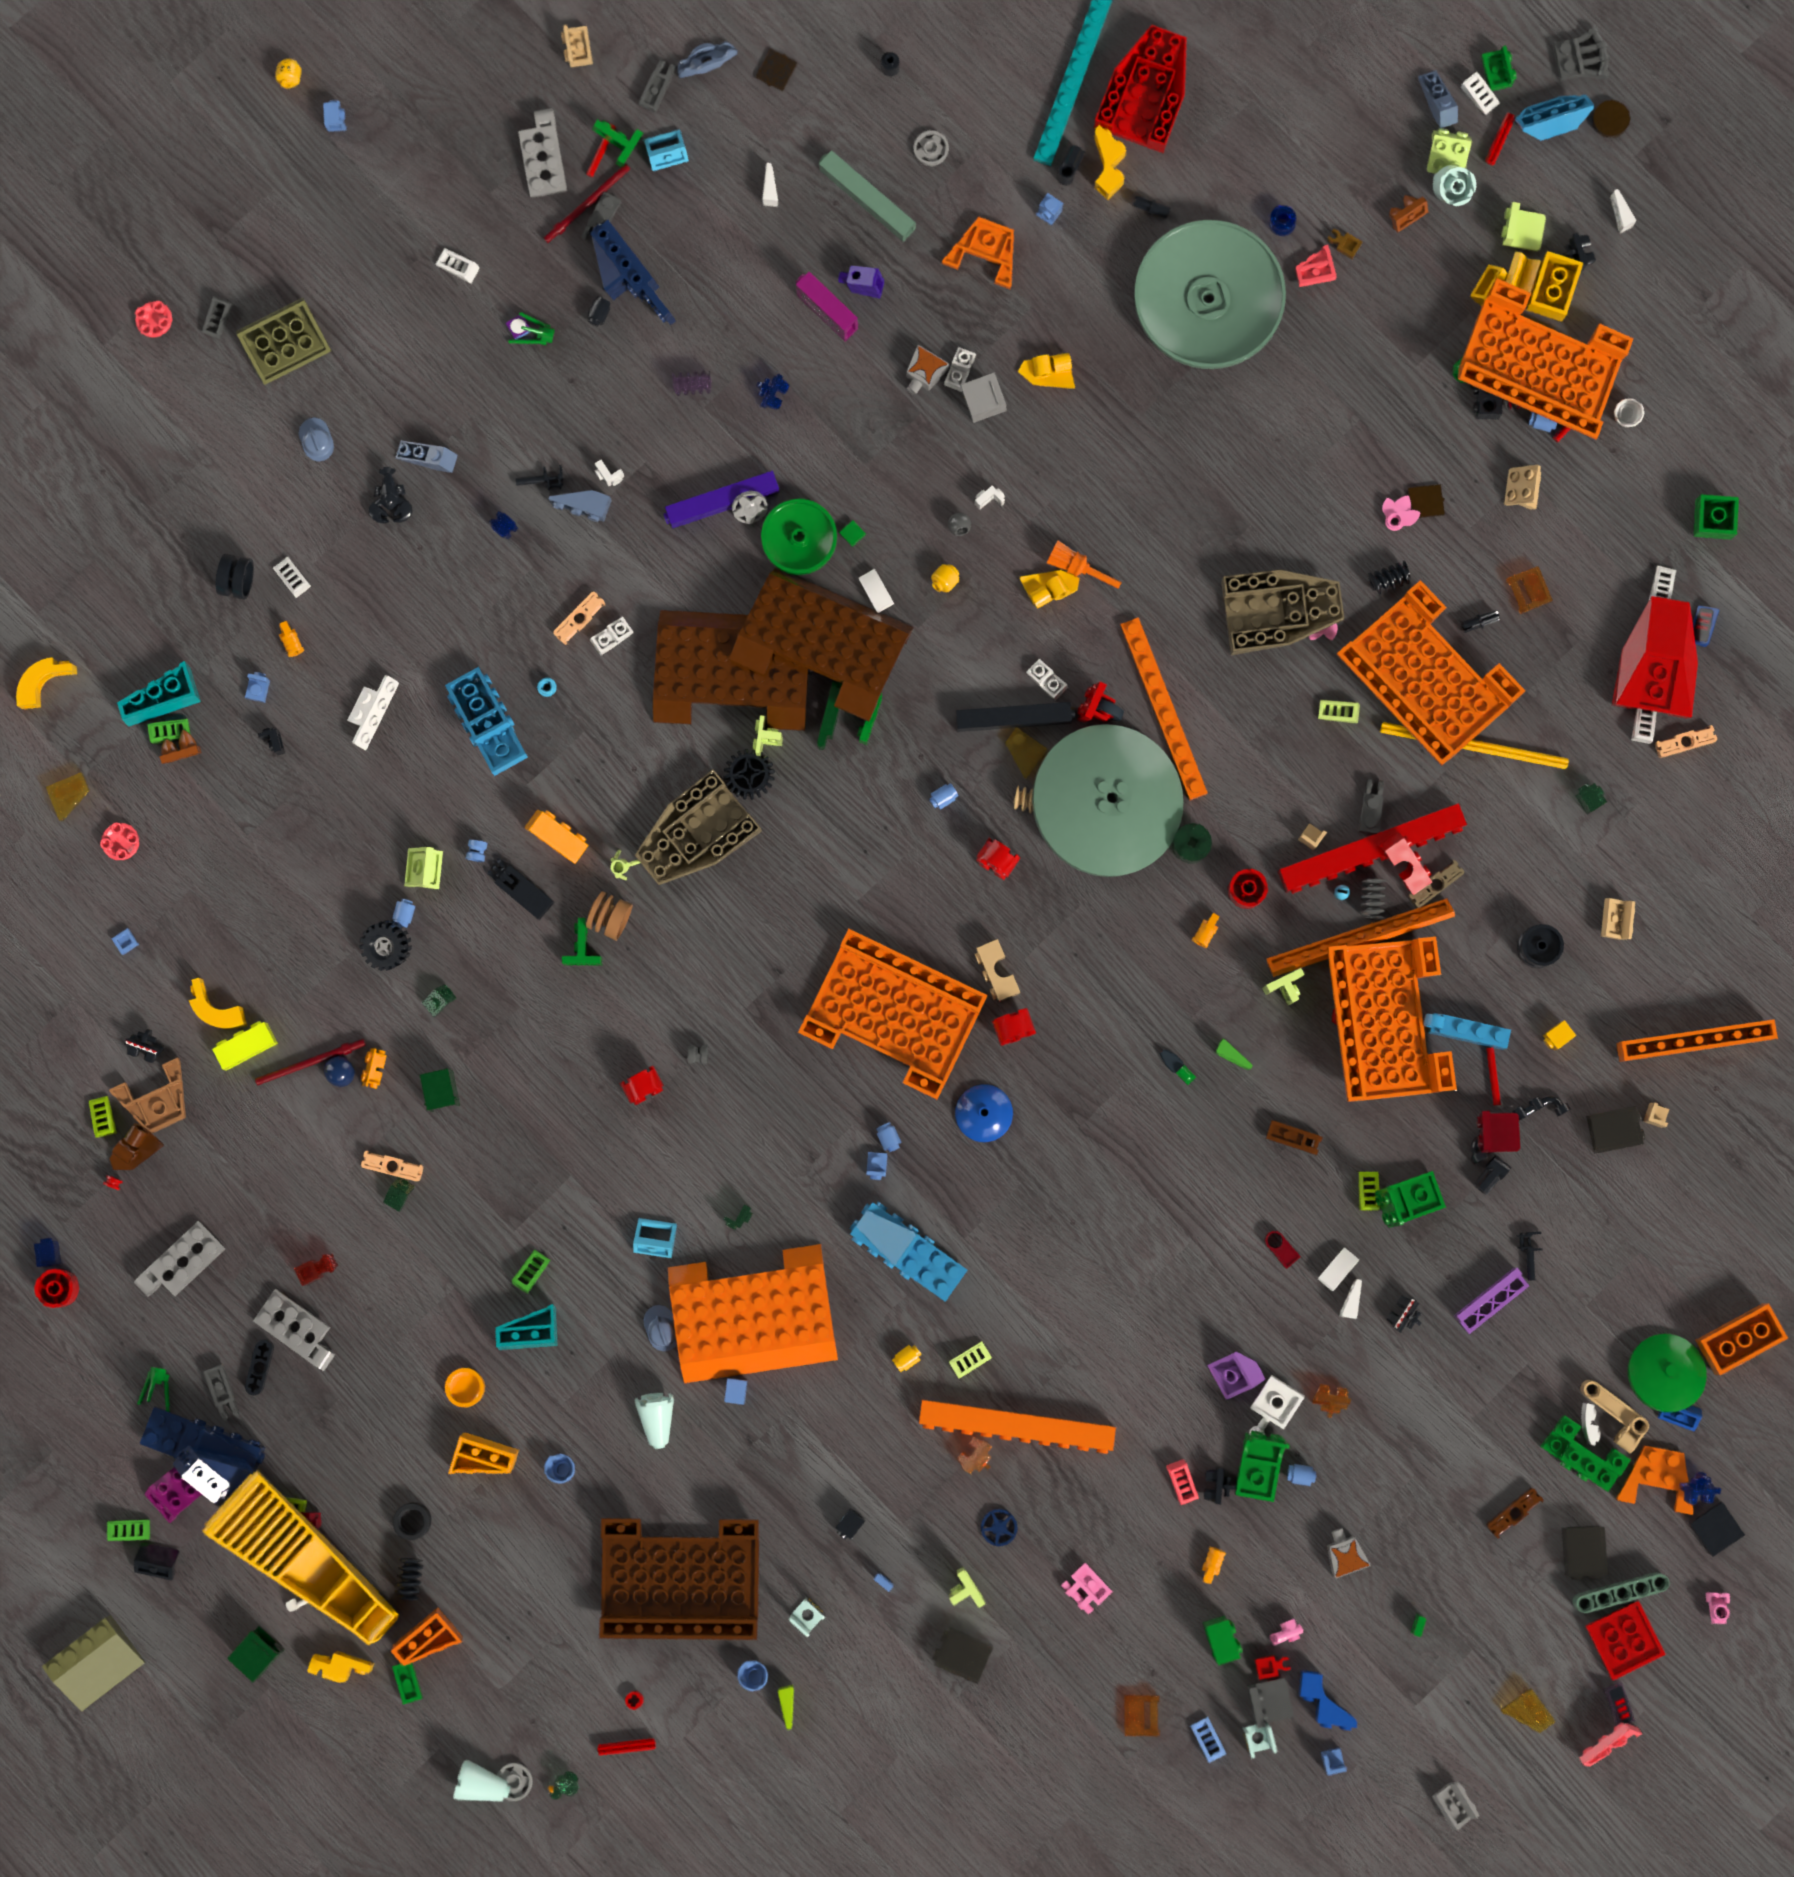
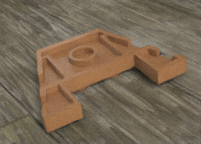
M175 1058L162 1065L170 1083L134 1100L126 1082L109 1089L110 1093L133 1115L135 1120L152 1134L186 1118L180 1058Z

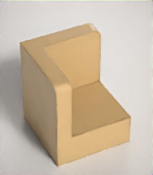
M1309 823L1298 840L1314 850L1327 832H1321Z
M1654 1102L1649 1103L1643 1122L1660 1128L1667 1127L1668 1123L1665 1121L1669 1109L1658 1106Z

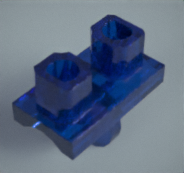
M780 374L773 376L771 383L768 378H765L763 383H757L756 387L760 389L758 395L760 397L764 396L760 407L764 409L769 407L774 410L780 408L782 400L775 397L777 391L786 394L790 384L782 380L784 376Z
M1703 1471L1697 1472L1695 1478H1692V1482L1680 1483L1679 1489L1684 1491V1501L1688 1504H1696L1699 1495H1701L1700 1500L1702 1502L1713 1503L1715 1494H1721V1488L1715 1487L1711 1482V1477H1707Z

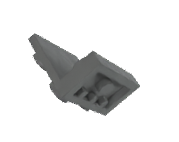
M1285 1678L1247 1685L1257 1728L1266 1727L1265 1723L1294 1717Z

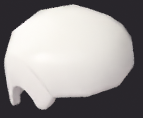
M1631 398L1621 400L1614 410L1615 420L1623 427L1636 426L1642 421L1644 416L1643 405Z

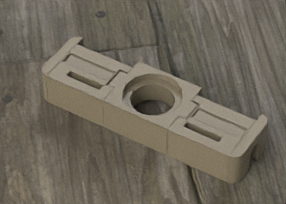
M1453 860L1452 864H1449L1430 878L1431 881L1437 879L1441 882L1440 889L1435 890L1429 884L1415 895H1411V893L1408 895L1409 900L1416 908L1422 907L1464 874V870L1459 868L1457 861Z

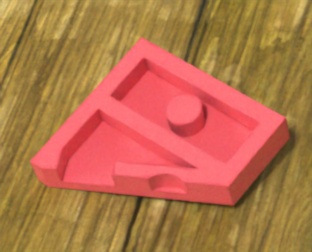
M1328 245L1323 246L1321 251L1311 255L1307 261L1295 267L1299 287L1336 280L1337 276Z

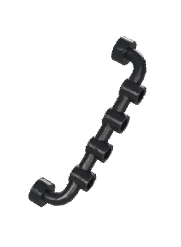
M1538 1096L1529 1101V1107L1524 1109L1520 1106L1513 1110L1512 1113H1517L1520 1121L1548 1104L1556 1106L1554 1112L1557 1117L1568 1112L1571 1108L1568 1103L1563 1104L1556 1097L1548 1096L1540 1099ZM1476 1136L1471 1143V1151L1474 1155L1471 1157V1160L1474 1164L1488 1157L1486 1153L1480 1152L1478 1136Z

